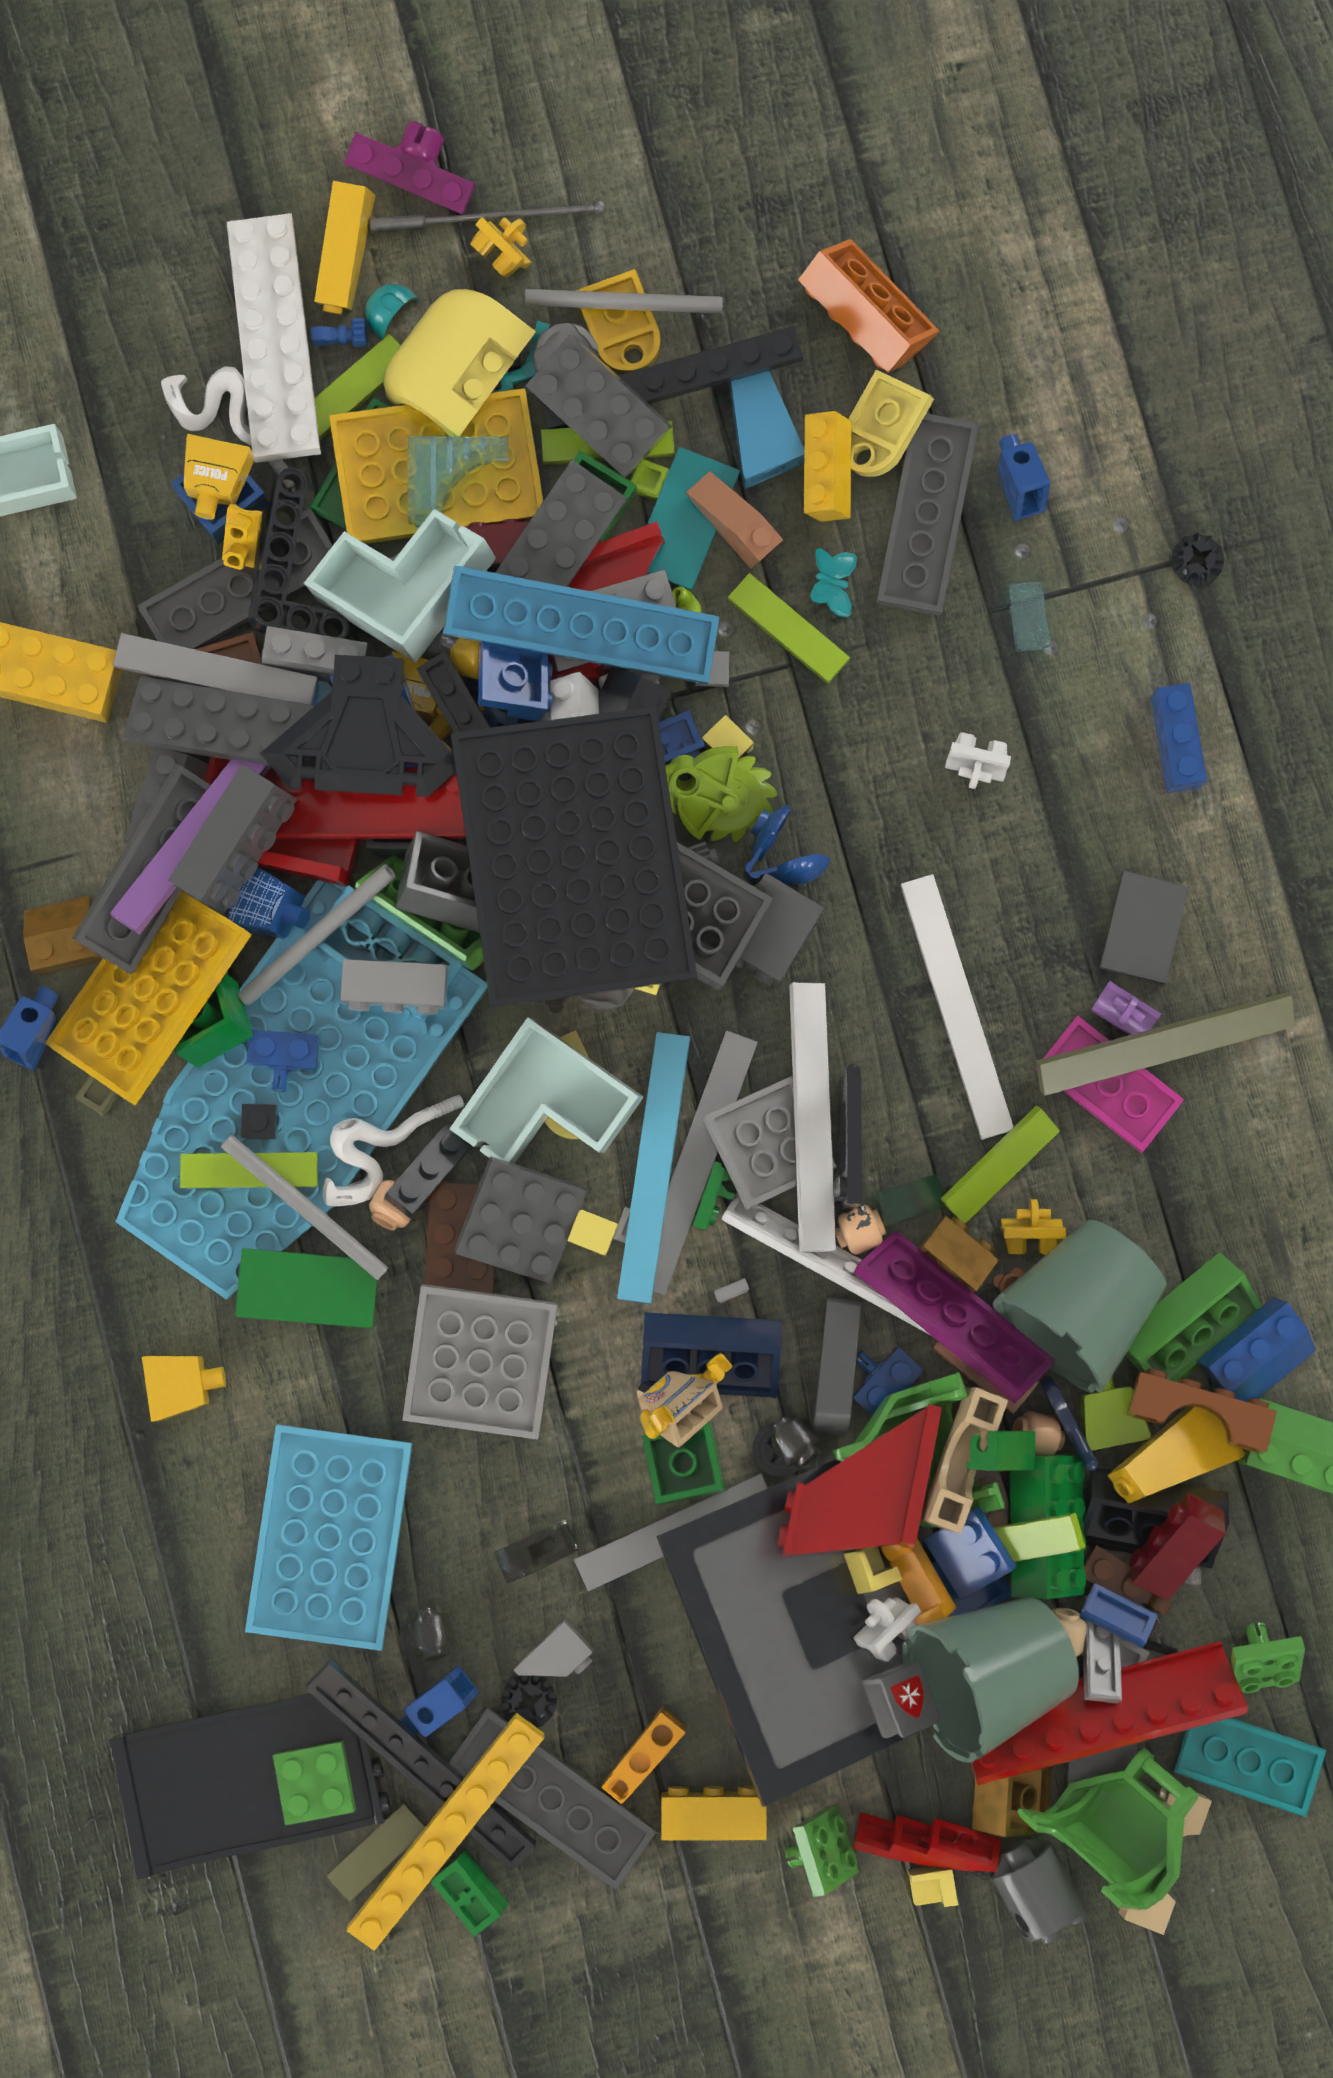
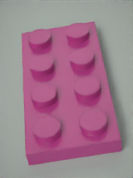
M1077 1015L1043 1059L1110 1040ZM1145 1068L1063 1091L1140 1153L1144 1152L1184 1101L1181 1096Z

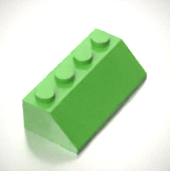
M395 855L390 856L356 882L355 888L357 889L380 867L386 864L393 870L396 877L370 900L451 955L461 965L471 971L484 962L479 932L395 908L404 863Z
M1219 1252L1155 1305L1127 1351L1126 1356L1139 1372L1146 1373L1147 1369L1158 1370L1168 1374V1380L1180 1383L1181 1378L1186 1379L1200 1367L1196 1362L1200 1357L1259 1310L1262 1305L1245 1274Z
M1258 1398L1268 1402L1269 1409L1277 1411L1268 1449L1263 1454L1243 1449L1246 1455L1239 1459L1238 1463L1333 1495V1422Z

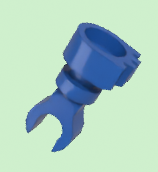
M364 318L351 319L352 328H347L346 325H339V328L324 326L310 328V338L314 346H327L340 342V345H348V341H352L354 348L368 347L367 325Z

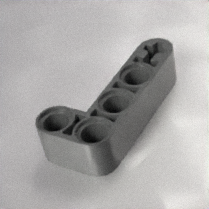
M827 1296L816 1397L810 1427V1434L843 1439L846 1436L852 1406L861 1300Z

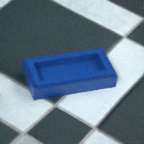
M1096 1583L1092 1586L1080 1613V1617L1141 1648L1146 1644L1158 1614Z

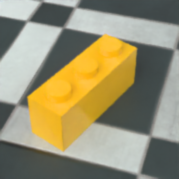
M836 411L805 415L804 513L820 522L850 519L851 420Z
M671 1786L668 1787V1792H661L662 1840H767L766 1806L762 1807L754 1786H739L738 1792H724V1787L705 1786L703 1787V1792H689V1787Z

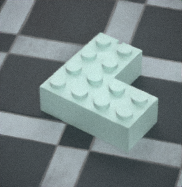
M55 424L0 436V517L77 499L72 473L68 467L69 460L64 438Z
M433 509L394 561L344 531L304 584L319 603L333 612L343 615L349 622L416 663L444 627L454 566L487 571L496 557L484 538L462 525L459 527L457 522Z
M527 1017L450 1127V1130L473 1147H482L480 1152L490 1158L492 1156L515 1164L549 1116L597 1152L605 1153L639 1105L643 1096L537 1020Z

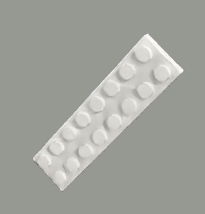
M292 213L227 222L254 462L259 463L321 454Z

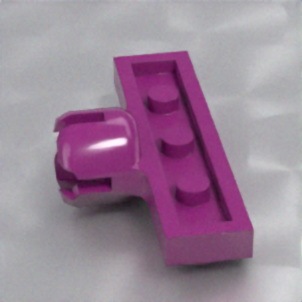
M411 121L407 124L401 143L397 147H389L355 132L344 160V164L462 215H465L476 187L475 183L437 166V157L444 137L437 130L429 126L426 127L416 121Z

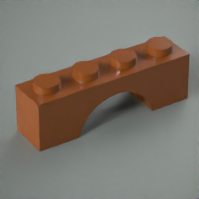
M1147 1369L1146 1373L1140 1372L1137 1375L1127 1416L1161 1425L1175 1410L1184 1407L1202 1408L1212 1413L1221 1422L1226 1432L1228 1445L1259 1454L1267 1452L1277 1414L1276 1410L1269 1409L1268 1402L1255 1398H1249L1248 1402L1234 1399L1235 1393L1215 1388L1214 1393L1200 1389L1201 1383L1181 1378L1180 1383L1167 1379L1168 1374L1154 1369Z

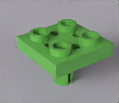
M1257 1622L1259 1629L1257 1631L1254 1623L1246 1626L1244 1632L1249 1645L1233 1647L1230 1662L1241 1691L1243 1693H1254L1265 1687L1277 1686L1284 1688L1299 1682L1305 1652L1302 1637L1270 1641L1264 1623Z
M838 1804L825 1807L793 1827L797 1845H789L786 1848L785 1856L786 1858L796 1856V1859L787 1861L791 1868L804 1865L813 1897L828 1894L859 1873L857 1857L852 1850L847 1834L846 1821L841 1815Z

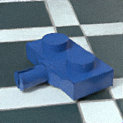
M252 1029L253 1037L249 1038L247 1064L266 1066L274 1070L272 1090L279 1091L280 1089L281 1092L287 1090L288 1072L298 1069L316 1071L319 1035Z
M896 1347L886 1359L877 1364L862 1350L858 1355L867 1364L857 1356L856 1364L867 1375L863 1384L852 1395V1398L873 1416L887 1395L908 1389L924 1370L899 1347Z

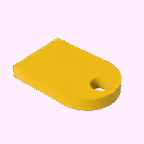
M635 269L576 290L645 294ZM579 308L588 332L591 333L598 345V358L614 373L625 374L650 367L655 362L660 351V332L652 311ZM630 349H637L642 353L643 357L637 363H629L624 358L625 353Z

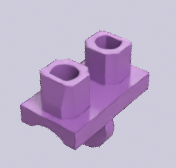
M1111 981L1107 983L1091 1008L1092 1012L1128 1035L1152 1029L1161 1013Z

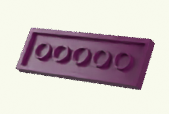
M894 1231L858 1263L854 1270V1273L1014 1404L1051 1368L1056 1360L898 1231Z

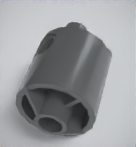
M1022 1839L1010 1844L1001 1852L1002 1855L998 1863V1869L996 1872L990 1873V1878L1025 1940L1030 1943L1041 1939L1043 1944L1051 1943L1062 1935L1060 1931L1062 1928L1069 1924H1078L1087 1918L1088 1913L1085 1909V1903L1051 1842Z

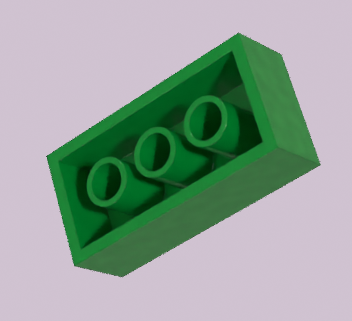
M1065 1454L1035 1455V1470H1011V1524L1076 1513L1086 1547V1539L1083 1534V1516L1085 1514L1083 1480L1085 1469L1078 1455ZM1085 1548L1079 1551L1015 1561L1017 1567L1011 1571V1597L1053 1599L1084 1595V1586L1086 1584V1572L1084 1570Z

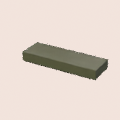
M404 1802L383 1824H380L334 1867L326 1877L351 1902L416 1840L426 1825Z

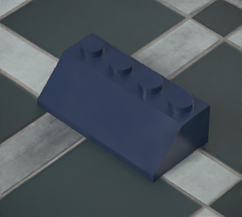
M645 1312L641 1383L648 1381L655 1384L671 1371L688 1375L703 1374L708 1369L707 1363L713 1357L722 1353L733 1367L716 1384L720 1395L777 1398L781 1356V1320Z

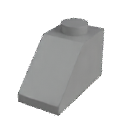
M565 1618L515 1666L514 1671L517 1675L567 1677L573 1671L578 1675L593 1661L589 1657L593 1652V1648Z

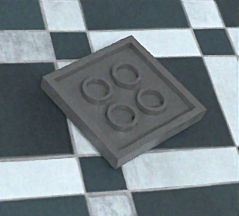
M490 1156L455 1245V1254L551 1283L587 1190L584 1186Z

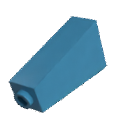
M770 371L729 382L744 489L803 465L804 447Z

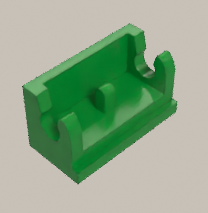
M989 1431L986 1451H982L980 1448V1434L972 1436L970 1441V1462H967V1469L992 1471L1035 1470V1431Z
M466 1849L461 1851L450 1864L444 1865L430 1881L474 1937L498 1919L509 1904Z

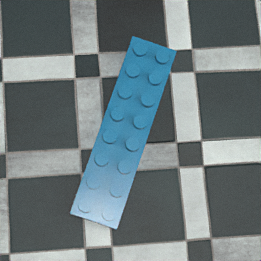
M455 565L443 635L480 642L484 641L543 654L708 684L719 616Z

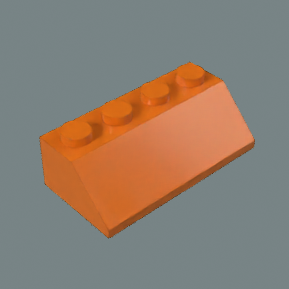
M851 239L819 251L798 279L805 287L807 294L813 299L818 300L827 310L829 317L835 322L840 323L849 332L852 341L862 346L872 356L875 365L887 373L902 367L940 332Z

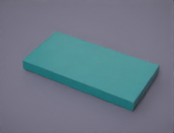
M679 447L648 521V524L658 522L665 544L660 546L646 575L665 570L670 585L684 587L692 592L717 530L685 493L709 471L734 490L740 470Z
M1228 1718L1184 1730L1172 1772L1307 1817L1326 1750L1235 1718Z

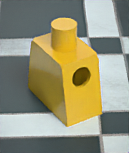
M203 1356L142 1357L151 1422L164 1420L209 1404L208 1390L226 1387L224 1368L205 1369Z

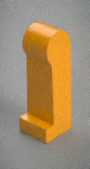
M918 1539L913 1549L900 1547L899 1545L880 1546L885 1557L891 1562V1566L898 1567L902 1578L899 1582L910 1603H916L921 1610V1613L914 1619L917 1625L947 1618L957 1608Z
M662 1706L653 1720L619 1760L618 1765L605 1779L601 1788L622 1804L683 1737L687 1726Z

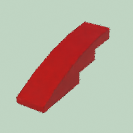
M860 1812L856 1821L852 1849L923 1866L996 1872L999 1863L1001 1838L937 1818L933 1820L931 1825L900 1815H897L895 1821L891 1822Z

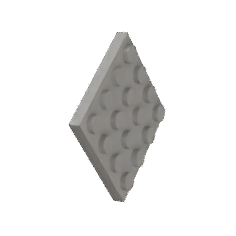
M422 1284L402 1421L538 1440L558 1303Z

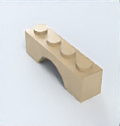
M977 1387L965 1388L968 1398L962 1399L920 1519L928 1524L958 1534L962 1533L973 1502L972 1487L976 1470L967 1469V1462H970L971 1438L974 1434H980V1448L984 1451L988 1445V1432L998 1431L1008 1403L1007 1399Z
M1158 1788L1156 1794L1172 1806L1176 1798L1165 1788ZM1199 1794L1196 1803L1185 1816L1183 1836L1200 1835L1212 1802L1205 1795ZM1167 1893L1163 1900L1146 1910L1120 1908L1118 1913L1124 1920L1164 1935L1176 1901Z

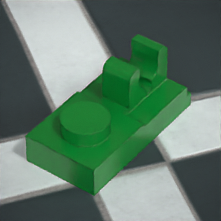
M713 1162L690 1227L705 1231L708 1225L714 1226L720 1207L715 1206L716 1197L719 1196L728 1200L734 1199L735 1194L726 1191L725 1186L722 1185V1181L725 1182L731 1179L726 1168L721 1167L722 1163Z

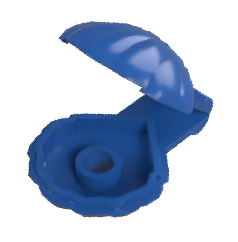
M790 805L782 806L772 813L763 810L753 826L751 833L757 836L752 848V860L746 864L743 872V877L748 884L756 885L767 873L787 886L803 885L816 879L828 867L830 861L828 856L814 854L790 860L777 867L751 873L758 860L761 861L780 833L791 812L789 809Z

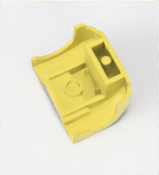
M469 289L451 290L441 295L430 305L391 358L384 373L383 385L386 393L385 396L394 406L407 404L421 411L437 423L450 438L456 441L536 331L499 302L483 293Z

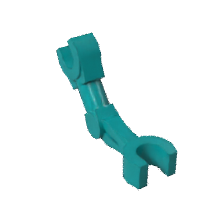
M537 320L536 332L532 338L533 344L526 358V364L515 371L506 372L499 381L501 388L494 392L513 390L514 385L525 380H531L537 373L533 358L535 344L541 334L550 327V324Z

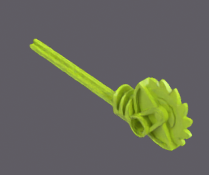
M737 746L712 748L695 758L689 755H680L672 759L669 765L665 766L672 812L677 814L675 805H678V812L683 824L699 840L706 831L712 830L710 835L711 841L720 840L729 833H732V840L737 842L743 837L747 827H750L752 830L763 810L769 813L773 812L767 798L776 797L777 791L773 786L764 781L770 778L771 772L765 768L752 767L756 760L754 756L738 759L739 752ZM683 773L693 775L691 779L686 781L677 778Z

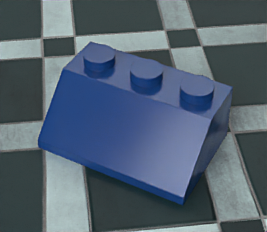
M1273 1297L1196 1362L1216 1388L1235 1393L1234 1399L1248 1402L1249 1398L1258 1399L1314 1353L1316 1348L1308 1328L1289 1303Z

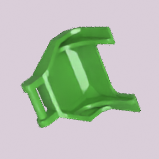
M959 1372L887 1395L855 1443L833 1450L835 1459L840 1460V1462L844 1461L925 1409L928 1404L942 1407L924 1499L925 1504L954 1422L951 1415L952 1402L968 1398ZM974 1479L972 1487L973 1502L969 1512L978 1506L983 1513L1003 1509L1004 1501L997 1482L980 1486ZM920 1520L919 1525L929 1529L937 1528Z
M1143 1748L1135 1755L1124 1771L1072 1782L1055 1805L1046 1812L1019 1808L1018 1814L1036 1832L1053 1835L1075 1850L1110 1884L1109 1886H1103L1101 1892L1117 1907L1146 1910L1163 1900L1180 1876L1184 1818L1196 1803L1199 1794L1191 1787L1185 1788L1154 1761L1152 1753ZM1145 1772L1176 1798L1172 1806L1140 1780Z

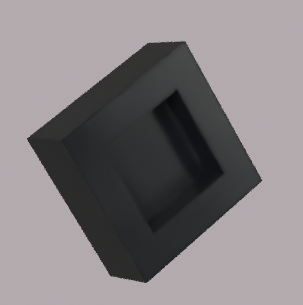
M242 1104L241 1138L277 1140L278 1106Z

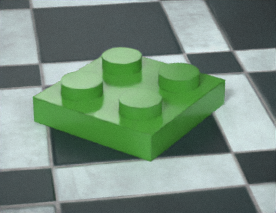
M343 1740L278 1752L273 1755L285 1825L355 1812L356 1807Z

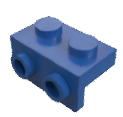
M689 710L659 723L665 766L672 759L680 755H689L695 758L700 754L699 750L705 747Z

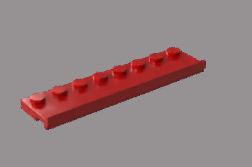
M406 767L405 772H417L418 767ZM269 769L263 777L297 799L292 816L281 824L276 832V839H413L416 831L442 839H466L456 774L429 797H417L416 786L404 785L403 796L319 791L315 790V780L303 779L301 789H290L273 769Z
M1219 1641L1121 1667L1122 1700L1118 1704L1084 1700V1677L1079 1678L1077 1689L1072 1696L982 1758L970 1762L977 1785L1247 1714V1703L1225 1654L1222 1642Z

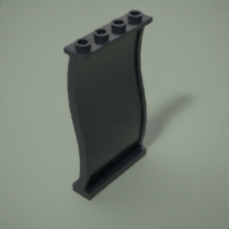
M311 1693L186 1719L132 1733L119 1734L109 1740L136 1880L214 1859L303 1842L373 1824H383L387 1819L386 1813L391 1812L388 1792L381 1791L379 1778L384 1777L380 1756L374 1757L373 1748ZM343 1740L355 1801V1812L285 1825L273 1755L278 1752Z

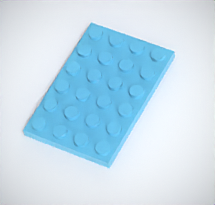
M276 1425L245 1632L378 1651L383 1650L413 1443Z

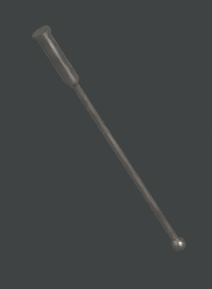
M596 201L594 205L427 218L422 214L375 218L373 216L370 217L371 234H374L378 231L424 228L426 224L480 220L481 217L489 220L504 217L514 218L592 211L602 214L606 210V205L602 201Z

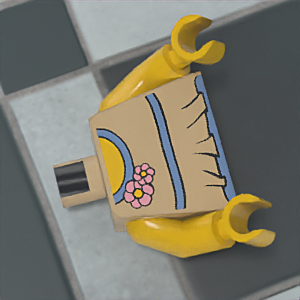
M722 1353L716 1355L707 1363L708 1369L703 1374L688 1375L671 1371L655 1384L648 1381L640 1384L637 1390V1397L642 1410L640 1420L647 1437L655 1439L661 1435L676 1447H681L723 1409L716 1384L725 1377V1373L731 1370L733 1366Z

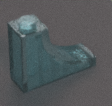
M408 436L409 524H415V527L419 528L433 509L443 514L452 490L461 479L473 470L489 463L508 461V437Z

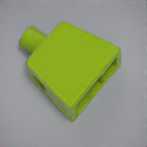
M1111 1377L1101 1393L1095 1390L1093 1393L1079 1395L1080 1430L1091 1451L1151 1439L1145 1420L1127 1416L1133 1389L1131 1386L1115 1388L1113 1377Z

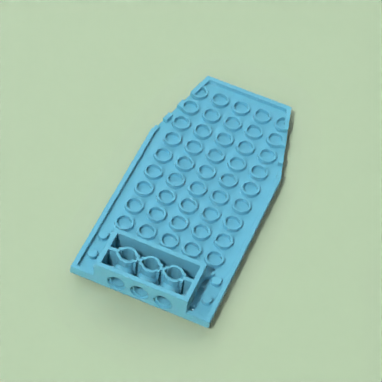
M317 880L301 906L310 912L308 924L302 929L292 926L288 937L285 939L276 938L240 988V991L355 889L350 886L345 887ZM369 900L250 1006L244 1003L251 1029L319 1035L316 1071L298 1069L288 1072L287 1090L285 1092H281L280 1089L279 1091L272 1090L274 1070L266 1066L247 1064L249 1039L199 1068L188 1062L166 1093L159 1117L156 1118L146 1150L143 1151L139 1161L140 1165L134 1180L131 1181L116 1223L220 1296L229 1300L238 1292L242 1248L285 1251L313 1225L268 1187L180 1188V1154L227 1153L221 1148V1145L231 1134L254 1153L317 1152L318 1187L295 1188L325 1214L329 1213L335 1206H327L324 1203L323 1185L325 1179L330 1178L335 1186H348L361 1170V1168L349 1165L336 1157L330 1145V1134L333 1127L341 1121L356 1118L381 1130H389L488 990L487 983L464 968L451 955ZM343 959L447 965L449 973L446 1010L438 1009L437 1015L418 1014L417 1008H404L403 1013L383 1012V1006H370L369 1011L349 1010V1005L343 1004L340 1000ZM242 1104L278 1106L277 1140L241 1138ZM360 1140L354 1142L358 1150L369 1156L377 1148L375 1145Z

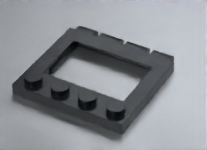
M850 1064L839 1079L838 1179L833 1183L834 1203H838V1211L854 1210L861 1205V1070L857 1064Z

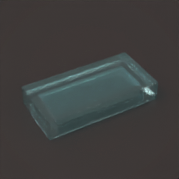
M1042 581L1010 584L1008 586L1016 652L1049 648L1050 639Z

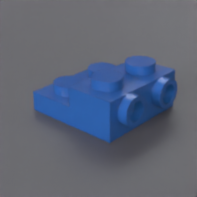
M482 641L479 644L478 705L506 709L508 717L540 721L545 713H549L552 705V693L548 692V683L552 676V663L548 662V654Z

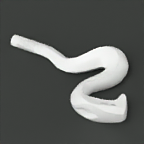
M225 366L218 369L210 377L206 385L204 408L202 413L198 415L188 410L181 394V388L187 382L185 375H174L161 381L169 408L181 426L189 431L203 430L213 422L217 415L222 395L226 391L230 392V425L240 440L251 445L250 428L246 422L247 400L245 382L235 367ZM283 459L268 461L277 475L282 470L288 468ZM283 480L287 488L295 484L291 480Z
M460 1094L411 1115L393 1130H381L356 1118L347 1119L336 1124L330 1134V1145L336 1157L349 1165L365 1170L367 1175L362 1180L351 1183L348 1186H335L330 1178H326L323 1185L324 1203L327 1206H347L362 1203L371 1199L379 1185L383 1182V1172L378 1162L371 1156L358 1150L354 1145L355 1141L360 1140L381 1147L397 1145L404 1141L420 1125L450 1113V1111L452 1112L464 1107Z

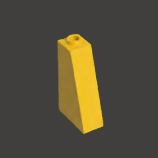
M333 181L314 301L323 305L322 311L342 315L343 309L352 310L370 226V217H372L376 196L365 186Z
M1186 1407L1107 1476L1113 1482L1116 1492L1125 1498L1129 1504L1243 1458L1246 1453L1242 1448L1228 1445L1224 1427L1212 1413L1198 1407Z

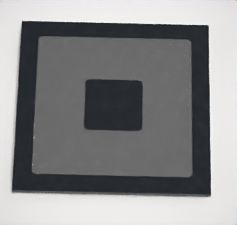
M836 1459L656 1536L762 1807L772 1804L907 1738L900 1737L899 1733L889 1738L882 1737L861 1681L903 1663V1642L907 1640L899 1638L897 1635L892 1640L897 1649L896 1654L889 1661L885 1662L875 1658L870 1650L858 1646L853 1638L867 1625L865 1620L871 1615L867 1609V1604L872 1599H877L884 1603L889 1597L892 1599L898 1597L905 1603L911 1604L900 1582H895L873 1592L858 1594L844 1556L845 1553L855 1549L794 1555L788 1558L782 1556L784 1547L777 1546L781 1525L788 1526L791 1512L784 1511L788 1491H796L798 1482L803 1483L805 1486L840 1463V1460ZM919 1525L917 1539L929 1560L933 1563L935 1558L923 1541L933 1534L932 1529ZM878 1547L885 1568L892 1567L891 1562L883 1554L881 1547Z

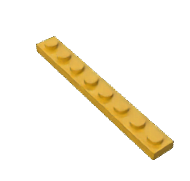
M516 1713L353 1917L347 1926L346 1931L372 1950H376L542 1742L544 1733L519 1714Z

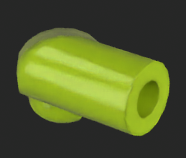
M676 587L672 591L678 609L701 613L702 607L689 589Z

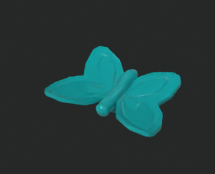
M818 548L815 551L816 565L820 573L816 574V579L819 582L814 584L810 598L813 602L819 604L827 603L829 609L837 616L847 618L851 615L852 605L847 593L841 588L846 589L848 582L840 579L850 576L856 567L857 556L853 553L844 552L831 557L826 551Z

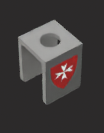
M920 1662L900 1663L861 1680L883 1738H889L898 1733L900 1737H908L940 1722L941 1718Z

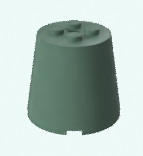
M1087 1220L999 1294L993 1301V1308L1056 1359L1049 1370L1083 1391L1093 1393L1097 1390L1101 1393L1159 1301L1167 1284L1159 1268L1147 1256L1142 1247L1102 1222Z
M1022 1598L919 1624L908 1631L910 1638L903 1642V1663L920 1662L941 1718L940 1722L933 1725L937 1731L934 1733L933 1738L949 1755L962 1762L970 1763L982 1758L1072 1696L1078 1686V1664L1070 1638L1053 1611L1036 1598Z

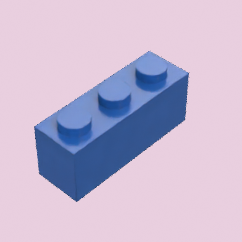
M1191 684L1158 687L1150 698L1166 792L1173 793L1200 789L1207 781Z

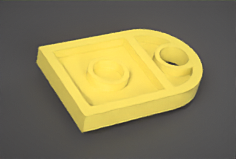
M876 370L849 417V420H851V470L866 477H875L890 471L901 459L934 399L929 394ZM864 450H870V460L866 464L858 465V455Z

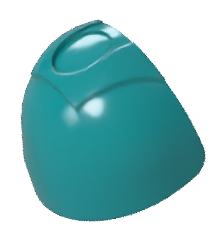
M387 284L379 287L371 293L365 304V321L369 330L379 340H383L387 327L397 311L410 300L417 303L419 298L408 288L399 284Z

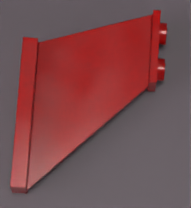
M658 522L599 542L569 587L593 591L645 576L660 546L665 544ZM548 654V662L552 663L550 681L580 672L591 683H595L599 680V676L606 674L602 664L591 662L557 673L552 656Z
M928 1404L925 1409L805 1486L803 1483L798 1482L796 1491L789 1490L784 1510L791 1512L788 1526L781 1525L777 1546L784 1547L782 1556L789 1558V1556L890 1545H899L900 1547L913 1549L916 1545L942 1407Z

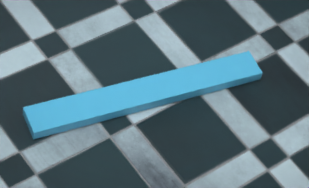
M656 1033L617 1295L618 1300L652 1305L690 1036Z

